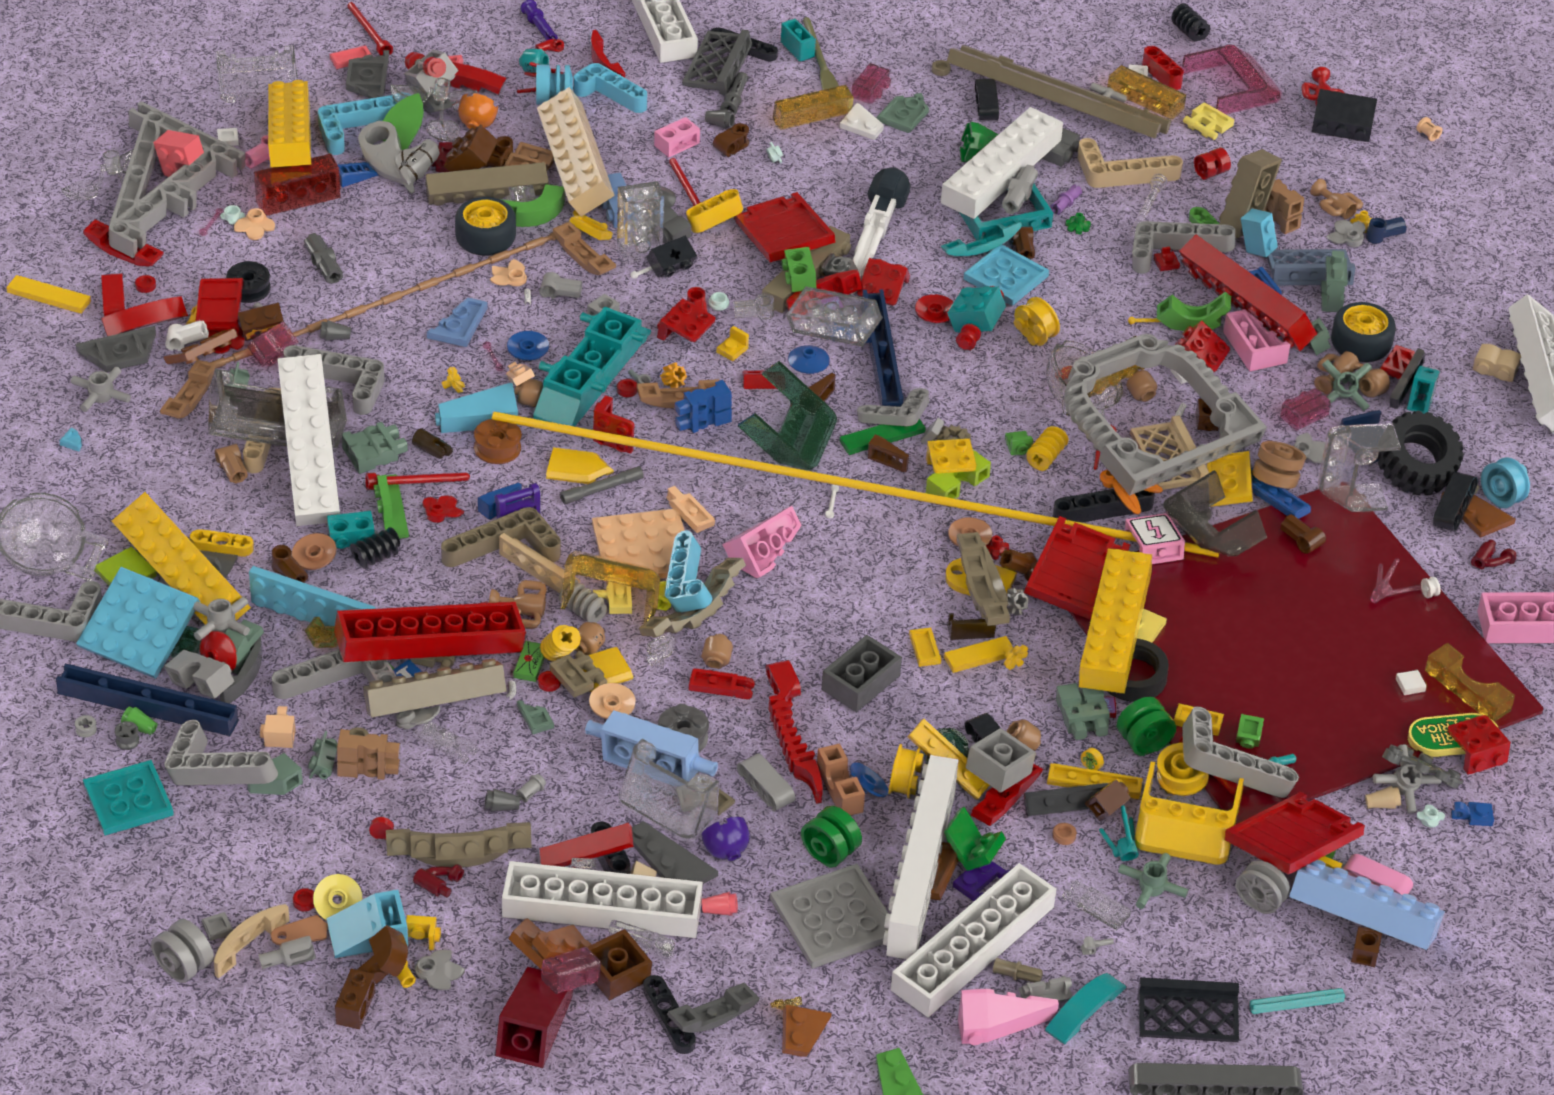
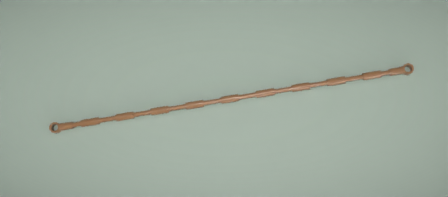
M550 233L549 236L544 238L539 237L524 243L523 246L509 251H502L489 256L486 260L465 265L453 270L449 274L428 279L412 288L391 293L367 305L362 304L344 311L343 314L330 319L325 318L307 325L306 328L296 332H288L270 339L267 343L253 348H246L233 353L230 357H222L209 363L216 364L217 368L223 367L231 361L236 362L252 356L260 350L271 346L275 347L291 341L292 338L302 334L320 330L321 322H327V320L337 322L345 318H352L365 313L368 309L402 299L403 296L418 290L423 291L438 285L439 282L453 277H460L473 272L476 268L490 263L494 264L509 258L513 254L524 250H531L544 245L547 241L557 240L554 233Z

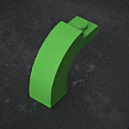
M545 184L542 195L533 201H503L508 203L514 210L516 227L538 226L551 221L559 215L565 203V190L562 186Z
M1224 292L1206 305L1189 306L1182 303L1174 295H1171L1157 305V319L1167 327L1179 331H1184L1189 326L1193 328L1202 320L1213 330L1221 325V316H1225L1231 310V296Z

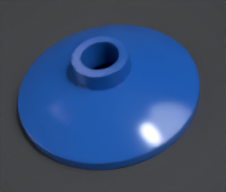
M521 331L509 338L507 349L517 359L536 360L548 352L549 341L539 332Z
M803 345L789 353L788 362L798 372L814 374L828 367L830 357L820 347Z
M855 762L851 764L849 768L850 773L853 777H857L865 794L870 793L878 797H886L888 795L889 789L886 783L876 772L861 763Z

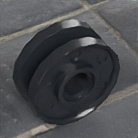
M245 261L233 265L227 271L226 278H243L241 303L258 302L266 298L270 293V273L263 264Z

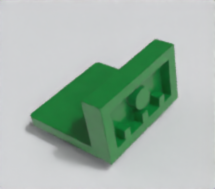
M965 807L959 808L944 830L947 841L953 847L958 860L963 864L966 871L990 864L1006 840L1002 831L994 834L989 832L982 836Z

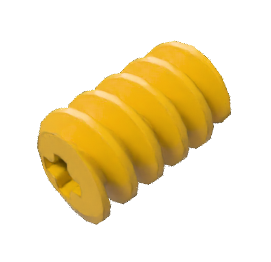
M1056 426L1047 427L1026 453L1028 463L1039 471L1047 470L1068 444L1069 438L1066 432Z
M557 626L541 641L540 650L542 655L552 662L569 655L580 644V633L573 626Z

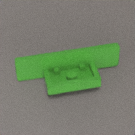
M397 475L377 476L378 485H374L375 498H379L377 500L378 513H382L385 531L392 527L397 532L399 539L408 538L409 532L399 484L388 485L386 477Z

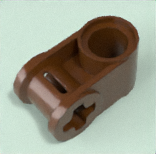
M743 123L733 125L726 131L716 135L713 140V147L727 157H731V154L735 155L749 146V139L747 138L749 127Z
M500 136L497 138L498 141L484 167H502L505 165L510 153L513 152V140L511 137Z

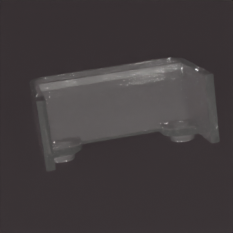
M1393 423L1347 425L1331 428L1327 433L1318 478L1320 492L1351 512L1388 510L1380 483L1355 485L1359 465L1373 463L1377 459L1379 451H1398L1401 449Z

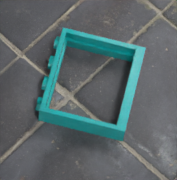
M1035 184L1032 186L1029 199L1037 211L981 222L978 216L973 219L960 213L976 240L999 232L997 224L1013 218L1019 220L1022 227L1032 226L1033 231L1051 228L1053 221V211Z

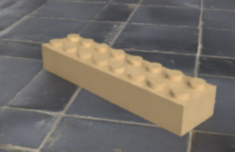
M569 87L559 92L550 100L543 102L537 107L568 202L580 216H583L615 195L583 104Z

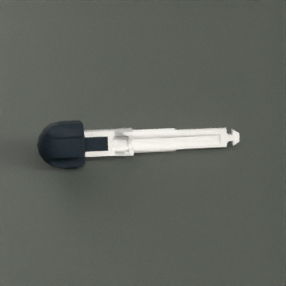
M896 167L880 170L873 177L867 193L868 199L872 204L865 217L864 229L853 257V261L859 271L860 280H862L868 259L874 257L881 238H884L895 208H903L910 193L911 185L907 175Z

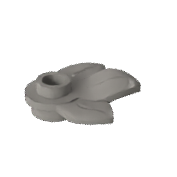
M1338 220L1334 224L1336 231L1326 236L1329 241L1335 244L1346 243L1352 248L1358 247L1364 240L1365 225L1360 221L1352 224L1347 220Z
M1309 433L1301 434L1296 438V443L1293 446L1306 455V460L1314 463H1325L1330 460V456L1326 454L1329 448L1328 442L1312 441Z
M440 706L400 712L396 716V724L399 728L410 729L415 725L427 723L438 715Z
M437 950L430 956L420 958L415 965V973L419 978L427 980L432 988L444 991L451 989L450 981L459 979L465 973V969L450 961L452 956L451 950Z

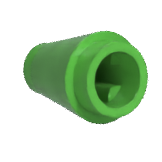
M129 706L121 718V722H133L137 725L138 732L152 735L158 726V723L154 722L137 707L132 708Z

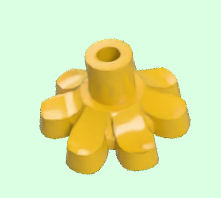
M1362 210L1360 214H1355L1350 222L1352 224L1357 221L1362 222L1365 225L1364 233H1367L1369 222L1372 218H1369L1367 211Z
M449 367L447 369V379L441 382L443 388L447 389L452 386L457 393L463 392L462 388H465V384L460 381L461 377L457 374V369Z
M1010 645L1005 646L1003 649L1006 657L1004 666L1009 670L1015 668V665L1018 667L1024 664L1022 659L1028 656V647L1025 645H1017L1014 648Z

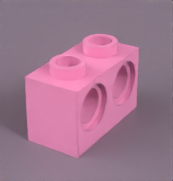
M687 117L654 131V146L668 158L700 143V128Z

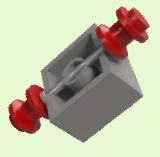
M434 49L427 55L411 52L407 54L404 61L408 69L404 73L405 77L417 92L425 95L436 94L441 89L440 86L445 82L448 83L455 78L454 74L459 71L445 52Z

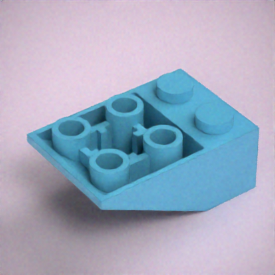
M399 890L372 894L327 918L335 958L373 952L369 939L386 925L402 932L408 946V929Z

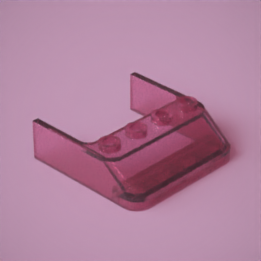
M1228 44L1187 54L1183 57L1182 69L1184 74L1229 64L1249 89L1217 97L1216 109L1226 115L1277 103L1281 100L1282 91L1256 59L1235 45Z

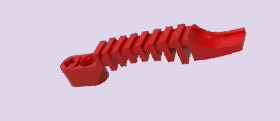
M790 660L767 664L766 675L775 694L774 696H769L768 710L773 727L776 730V736L779 739V744L782 747L785 761L789 764L788 769L790 773L793 772L795 779L805 782L811 788L816 804L822 803L823 787L816 760L813 759L815 752L814 750L806 752L807 744H800L802 738L800 735L795 736L797 728L793 727L795 722L793 718L791 719L793 715L791 710L793 703L791 700L793 697L801 695L800 682Z

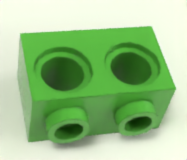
M809 247L785 250L782 268L783 271H787L785 272L786 284H790L792 292L816 289V272Z

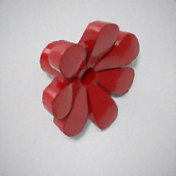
M998 535L993 536L990 543L986 545L993 560H998L999 555L1001 556L1005 549H1010L1009 543L1003 542V539Z

